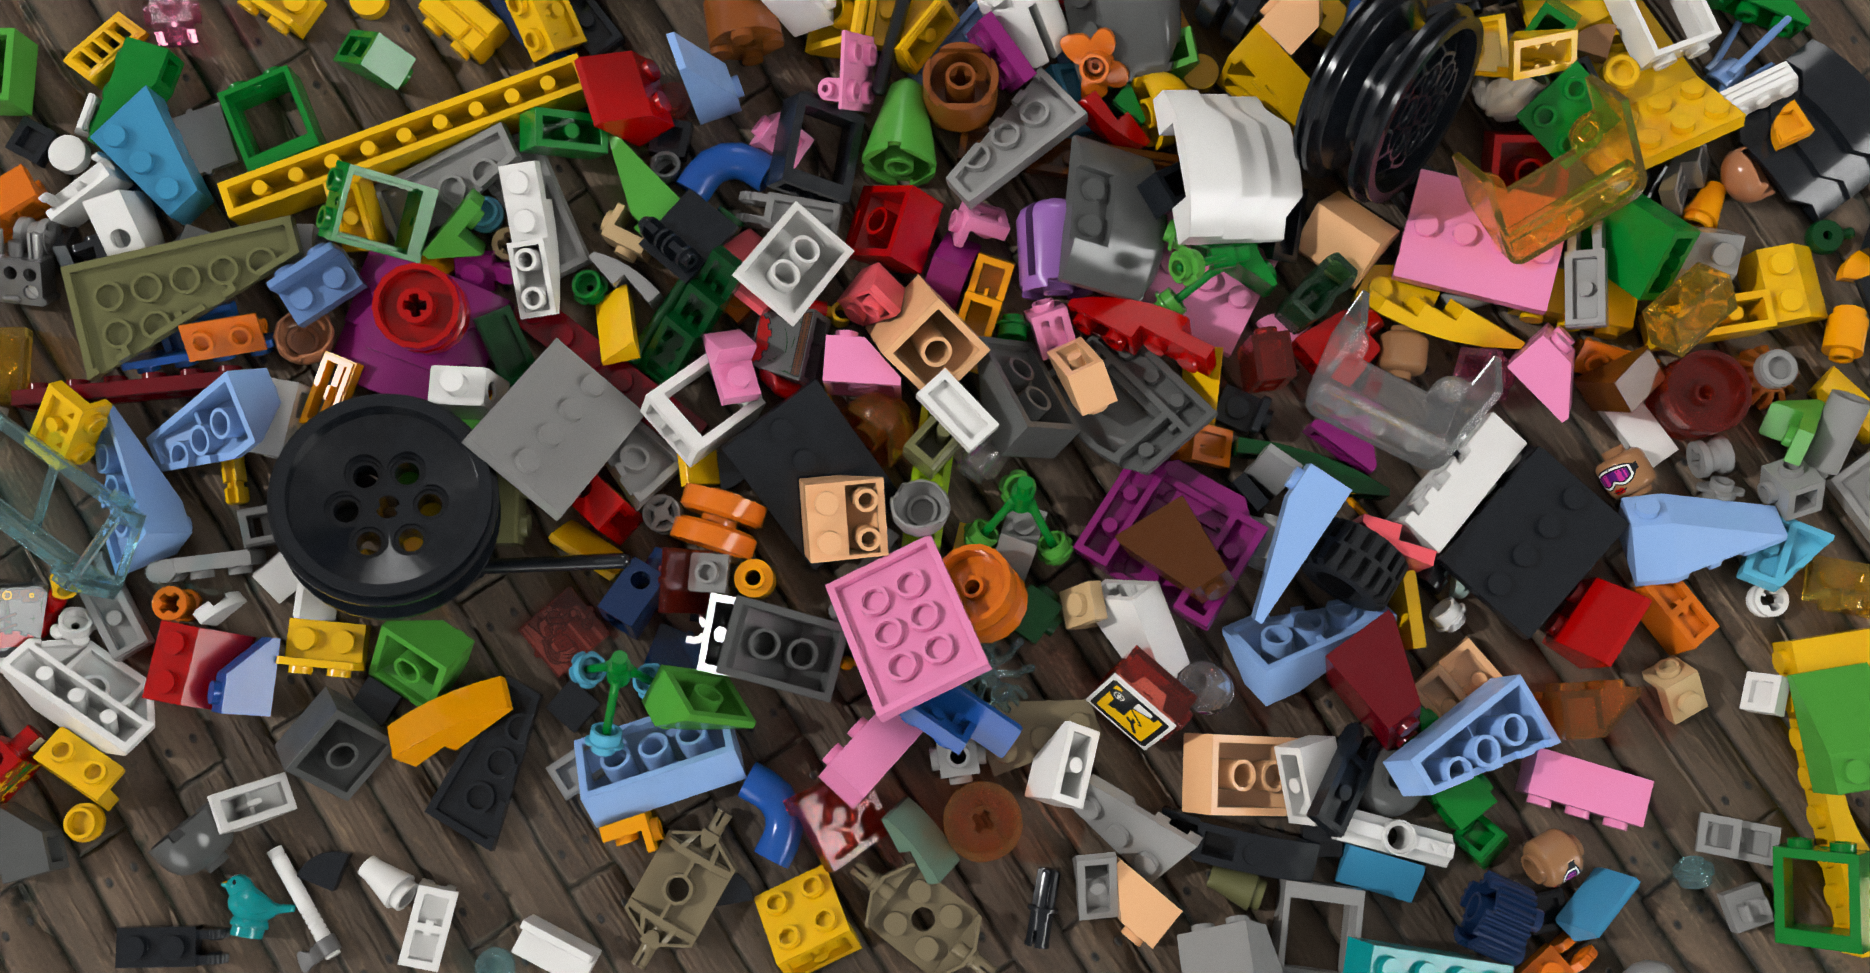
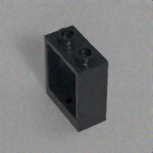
M800 91L783 100L766 186L797 197L840 205L849 203L865 117L850 110L838 109V103L830 104L820 100L818 94L809 91ZM804 114L842 128L832 181L794 168Z

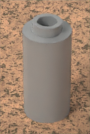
M1837 389L1831 390L1823 407L1816 433L1803 458L1810 467H1814L1821 477L1827 478L1829 474H1839L1869 412L1870 401L1850 392Z

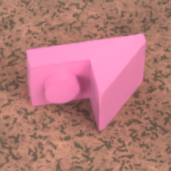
M740 329L703 334L702 340L721 406L758 400L761 390L751 360L757 348L756 343Z

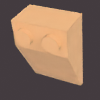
M1184 733L1182 812L1226 816H1288L1274 746L1298 738Z

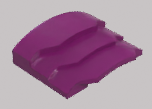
M369 251L360 272L368 287L354 296L344 319L346 323L333 353L364 365L357 383L358 386L380 394L409 395L428 401L431 366L490 368L492 362L472 320L507 305H510L513 311L515 305L510 300L448 275L459 284L467 295L471 309L469 327L461 341L448 351L434 355L413 353L390 341L383 335L375 324L371 307L374 290L381 278L397 266L415 262ZM427 305L420 307L419 316L421 315L420 310H426Z
M1179 459L1163 462L1149 475L1123 469L1073 546L1075 552L1116 580L1158 581L1170 613L1208 631L1228 600V595L1235 585L1231 586L1223 597L1213 601L1208 600L1202 604L1129 556L1119 544L1115 535L1183 495L1237 583L1269 528L1250 517L1244 496L1215 482Z

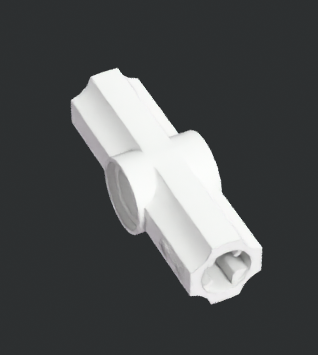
M1357 809L1353 814L1345 835L1342 838L1331 836V839L1442 868H1447L1448 863L1453 859L1455 851L1452 834L1411 824L1405 820L1392 819ZM1393 827L1397 833V839L1391 846L1388 842V833Z

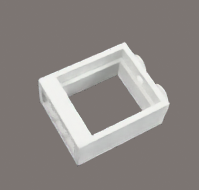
M1603 0L1614 24L1617 25L1616 28L1629 56L1637 61L1641 71L1651 67L1655 71H1660L1677 62V58L1686 55L1688 60L1698 57L1710 49L1709 43L1722 33L1706 0H1669L1688 39L1658 49L1635 0Z
M704 354L646 394L640 410L644 417L690 468L757 420L766 403L762 395L756 401L737 403L742 409L702 437L669 398L708 371L712 375L707 354Z

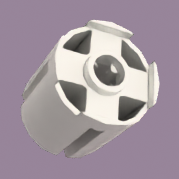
M976 0L982 16L992 11L1033 68H1039L1049 62L1048 55L1056 58L1063 51L1060 40L1063 36L1068 35L1069 27L1058 0Z

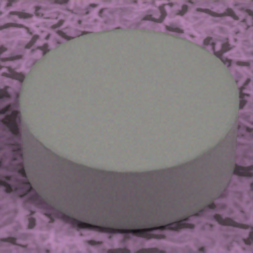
M1774 349L1760 355L1756 359L1753 373L1757 382L1767 389H1780L1791 384L1796 379L1798 364L1789 352Z

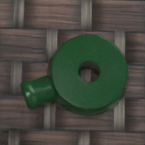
M1819 220L1811 224L1806 230L1804 241L1806 246H1810L1811 252L1815 254H1831L1842 245L1843 240L1853 239L1855 237V230L1852 227L1842 229L1832 220Z

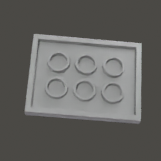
M556 338L461 443L553 519L558 521L644 415L640 412L641 409Z

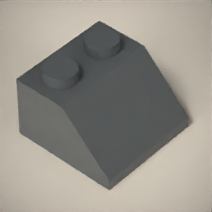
M328 686L324 687L274 745L284 771L346 801H349L391 752L388 730L384 726L378 725L352 699Z

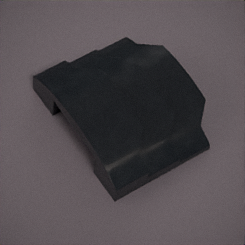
M1811 39L1784 60L1788 62L1789 66L1799 77L1798 91L1787 98H1781L1771 103L1766 108L1749 113L1745 117L1744 127L1735 131L1737 132V145L1747 148L1744 151L1766 173L1785 201L1799 204L1812 221L1816 222L1823 220L1870 183V82L1835 51ZM1795 99L1815 130L1809 137L1775 151L1770 135L1772 123L1782 108Z

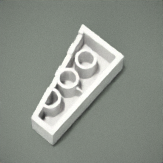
M1494 411L1479 416L1465 431L1462 442L1457 448L1459 452L1457 458L1452 456L1439 467L1434 466L1385 520L1402 525L1399 540L1440 553L1482 499L1493 491L1497 485L1496 482L1502 474L1512 469L1520 461L1522 456L1519 453L1527 442Z

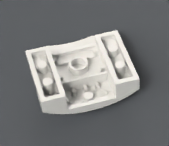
M1162 90L1153 99L1159 136H1175L1186 195L1182 201L1172 208L1178 245L1281 242L1284 240L1286 217L1303 196L1300 165L1294 155L1293 135L1289 124L1267 111L1257 96L1200 94L1198 90Z

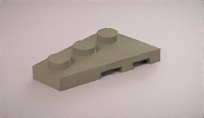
M1086 699L987 702L1023 727L1020 735L1003 758L998 757L985 748V754L993 776L1032 763L1036 754L1065 721H1071L1099 731V737L1103 736L1093 707Z

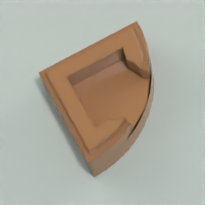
M1597 24L1581 31L1578 34L1577 57L1588 56L1591 61L1604 64L1608 57L1617 25Z

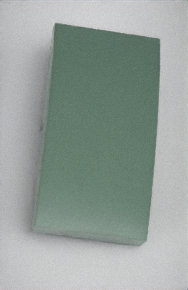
M902 798L881 819L898 852H911L928 884L940 883L960 861L954 848L940 828L911 798Z

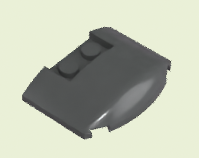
M1064 0L1070 34L1084 33L1092 38L1099 28L1106 27L1112 30L1116 39V47L1113 52L1114 60L1123 63L1128 69L1130 76L1128 83L1142 75L1158 72L1170 73L1172 71L1174 62L1169 61L1173 55L1176 43H1180L1181 36L1180 0ZM1075 64L1076 72L1081 85L1082 77L1079 72V65Z
M1078 135L1072 137L1058 281L1116 298L1141 301L1144 298V293L1152 285L1158 273L1166 242L1163 241V237L1167 229V214L1156 219L1137 188L1139 184L1157 172L1153 160Z
M1094 334L1086 340V343L1103 360L1118 401L1109 404L1104 411L1098 414L1082 416L1071 403L1055 369L1052 368L1049 371L1081 429L1076 436L1102 458L1124 469L1138 471L1139 474L1149 475L1218 416V412L1159 356L1150 352L1144 344L1136 355H1133L1125 350L1116 351L1112 349L1102 338Z

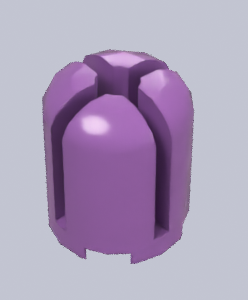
M1050 198L1034 202L1021 209L1017 217L1019 287L1022 291V298L1040 300L1044 298V295H1067V300L1093 294L1091 290L1058 281L1066 199Z

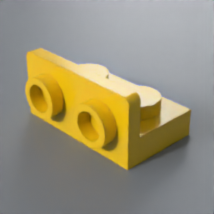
M238 0L236 2L241 8L255 17L259 13L268 17L267 23L281 34L287 36L291 32L302 40L328 5L325 0Z
M505 0L506 6L533 62L541 61L551 54L571 49L587 42L569 0Z
M62 380L49 383L26 443L58 470L77 464L82 465L94 456L96 452L95 446L102 430L108 423L107 417L113 404L107 399L89 403Z
M290 618L285 656H277L276 664L289 665L288 673L312 675L313 667L327 668L326 676L351 678L352 671L366 670L371 625Z
M60 727L33 756L50 773L108 812L119 801V798L110 789L122 777L125 769L65 727Z

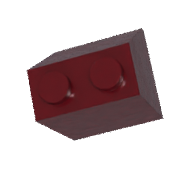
M1387 610L1325 656L1327 683L1368 731L1380 742V745L1389 751L1396 746L1400 749L1418 735L1416 731L1419 730L1421 702L1395 617L1390 610Z

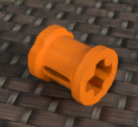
M166 586L159 589L153 596L152 610L162 620L191 622L196 619L193 613L202 606L203 600L200 594L193 589Z

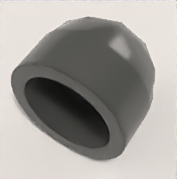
M659 152L654 155L650 162L651 170L666 185L675 183L681 175L680 160L672 152Z

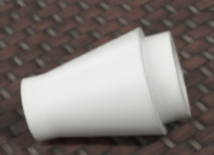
M376 856L369 857L358 871V875L367 882L386 908L393 907L396 911H400L416 896L419 885L414 882L415 877L381 861Z

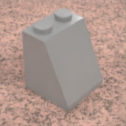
M1248 915L1225 918L1226 924L1215 926L1213 923L1195 924L1191 926L1192 932L1177 935L1182 973H1283L1266 924L1251 921Z

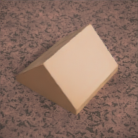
M1337 191L1319 201L1302 229L1298 253L1354 290L1397 238L1400 231L1342 192Z

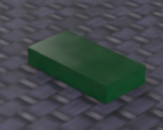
M507 305L472 321L496 373L510 382L511 388L535 362V359L510 305Z

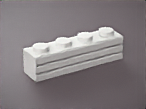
M1784 61L1719 93L1747 116L1749 113L1766 108L1771 103L1781 98H1787L1798 91L1799 77L1789 66L1788 62Z

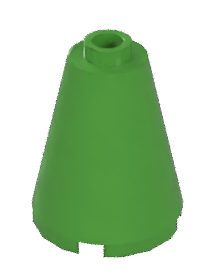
M902 78L890 85L862 154L864 172L877 182L886 185H897L898 180L910 181L909 185L920 186L928 183L935 177L937 162L930 117L923 100V86L914 79Z

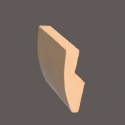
M1466 636L1428 668L1414 683L1421 704L1426 709H1431L1440 718L1490 678L1503 677V675L1473 641Z

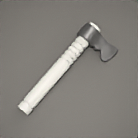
M279 845L268 851L267 855L272 860V864L316 941L309 952L301 950L297 953V960L302 972L308 973L320 961L324 959L330 960L340 954L342 946L334 933L331 934L329 929L326 928V924L323 923L324 920L321 918L320 913H318L317 908H315V904L301 879L297 877V872L282 845Z

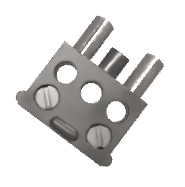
M0 228V302L44 307L59 299L61 295L56 290L54 256L43 255L42 234L35 231L27 233L28 253H24L23 240L18 239L8 240L9 251H5L3 229Z

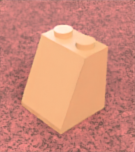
M919 274L905 287L902 309L896 317L865 327L880 352L919 390L944 368L959 382L990 351L989 347Z

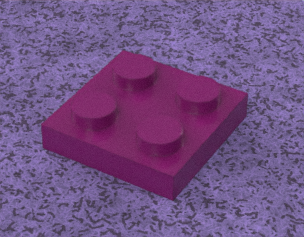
M992 11L979 19L965 34L969 39L968 43L981 47L982 52L990 59L992 57L996 62L999 71L998 88L1000 90L1006 89L1010 95L1037 74Z

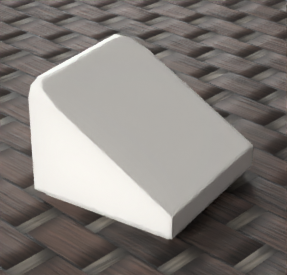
M89 93L74 131L77 135L89 137L90 123L97 115L102 99L95 94Z
M298 581L293 609L294 618L335 621L337 610L316 598Z

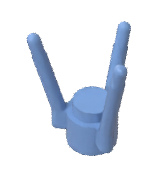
M1789 15L1785 16L1739 60L1733 57L1722 60L1742 26V22L1737 20L1731 30H1729L1712 61L1703 69L1707 74L1704 77V81L1719 93L1774 67L1775 63L1770 62L1744 77L1746 73L1745 65L1791 22L1792 17Z

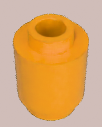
M1838 305L1833 308V313L1828 315L1821 352L1828 356L1830 361L1847 364L1863 356L1869 327V319L1866 317L1867 311L1864 308L1856 305Z
M748 559L737 567L734 574V583L738 591L744 596L754 600H762L774 591L776 575L773 569L764 561ZM753 571L759 572L761 576L760 582L756 585H749L747 582L749 574Z

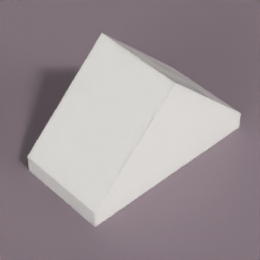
M285 772L207 796L219 835L243 831L298 809Z

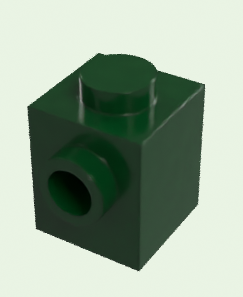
M1030 584L1027 588V611L1020 625L1013 631L1033 646L1037 644L1044 633L1051 637L1063 620L1058 615L1063 607L1056 602L1059 595L1043 584H1040L1038 588Z

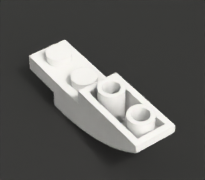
M534 160L498 166L512 240L511 243L506 244L520 319L559 314L560 265L552 199H546L540 161Z

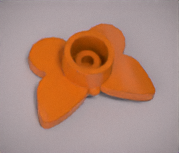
M1106 27L1099 28L1092 38L1084 33L1068 34L1062 37L1060 45L1063 52L1071 61L1079 65V72L1082 77L1081 98L1094 90L1102 98L1108 92L1109 86L1121 88L1127 84L1130 78L1128 69L1123 63L1114 60L1113 52L1116 47V39L1111 29Z

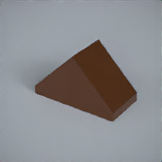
M1645 345L1574 378V382L1592 411L1633 413L1666 376L1649 346Z

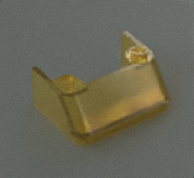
M1593 74L1585 77L1593 109L1580 116L1573 123L1569 132V141L1572 149L1510 186L1506 187L1504 181L1498 175L1481 171L1460 152L1452 155L1468 204L1500 252L1514 264H1524L1631 203L1642 194L1647 185V174L1629 99Z

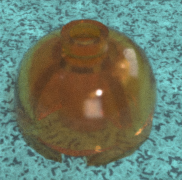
M869 392L857 397L840 410L882 469L888 464L889 468H891L903 457V446L914 435L910 410L901 399L893 398L888 394L880 392Z

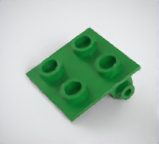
M1577 60L1515 115L1520 120L1518 124L1528 134L1531 133L1564 171L1627 117Z

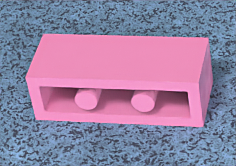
M876 714L869 721L862 716L847 733L852 738L845 747L837 743L822 759L827 766L818 777L854 809L923 731L908 725L899 715L883 723Z
M1543 748L1535 751V754L1522 759L1515 791L1528 795L1526 800L1528 803L1550 809L1553 802L1566 806L1565 814L1585 820L1589 819L1590 814L1603 817L1602 825L1627 831L1628 825L1644 826L1654 781Z

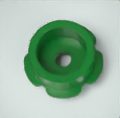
M593 270L580 271L572 280V290L575 293L574 298L581 305H587L588 303L590 305L599 304L603 301L604 293L609 288L607 279L603 276L601 277L599 272ZM590 286L594 287L592 291H588Z
M1004 314L1002 319L998 320L995 325L997 338L1026 341L1027 331L1031 330L1030 323H1025V317L1021 314Z

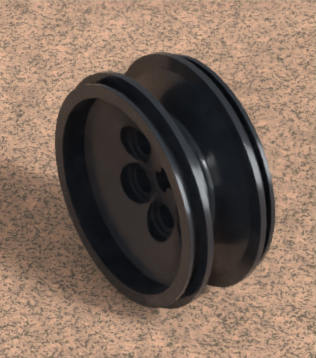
M1362 0L1354 8L1338 29L1321 57L1308 84L1298 112L1293 137V149L1295 158L1303 165L1307 174L1317 179L1326 178L1350 162L1348 172L1350 195L1359 202L1366 203L1372 201L1377 204L1384 203L1395 197L1415 178L1451 126L1468 92L1479 62L1484 37L1483 25L1481 20L1474 16L1472 9L1463 3L1448 5L1435 14L1427 23V0Z
M371 394L351 398L321 411L301 426L282 449L274 465L267 492L268 521L273 538L288 566L300 583L316 598L338 611L352 616L375 620H397L422 615L440 608L463 593L477 579L490 560L496 546L501 523V505L496 471L461 443L472 429L458 416L438 404L422 398L401 394ZM406 472H414L419 475L416 482L405 485L398 482L399 477ZM364 475H373L378 478L376 483L368 488L356 485L358 480ZM428 503H437L442 507L440 512L434 516H425L420 512L422 507ZM388 507H396L397 515L392 518H384L383 510ZM354 509L358 511L357 517L351 522L343 523L337 520L338 515L343 510ZM410 537H418L423 540L422 546L415 551H406L401 546ZM375 540L381 543L380 549L374 554L365 555L360 552L361 546L367 541Z

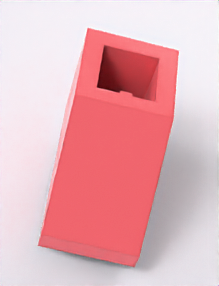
M878 262L862 268L838 298L837 302L845 309L844 313L851 321L864 327L896 317L902 309L905 288Z

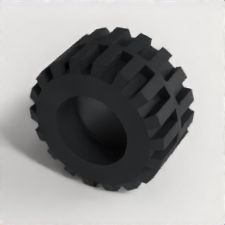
M1334 517L1300 568L1314 584L1334 598L1353 607L1376 612L1385 609L1407 573L1409 566L1405 561L1406 559L1395 546L1378 533L1354 521Z

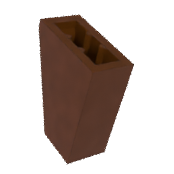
M1183 495L1115 535L1117 541L1129 556L1202 604L1208 600L1213 601L1223 597L1230 587L1236 584L1235 579Z

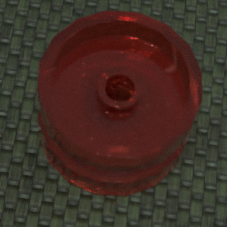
M1699 350L1663 365L1661 368L1666 378L1646 398V407L1668 436L1677 440L1696 441L1733 428L1746 416L1752 402V384L1746 370L1734 357L1718 350Z

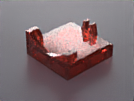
M823 781L783 801L789 815L798 816L826 872L837 871L889 834L881 820L886 813L874 788L854 809Z

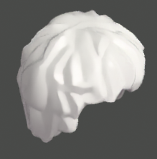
M1546 74L1538 76L1536 80L1530 77L1515 81L1501 77L1477 76L1472 83V93L1475 96L1476 104L1482 110H1485V115L1493 117L1498 122L1519 120L1515 115L1551 82Z

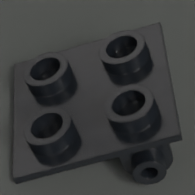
M689 188L660 221L656 217L645 216L641 218L638 227L644 239L639 245L688 285L703 268L712 250L720 244L723 246L739 227Z

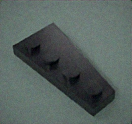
M511 675L506 676L513 710L464 745L424 811L490 852L496 849L543 699L542 693Z

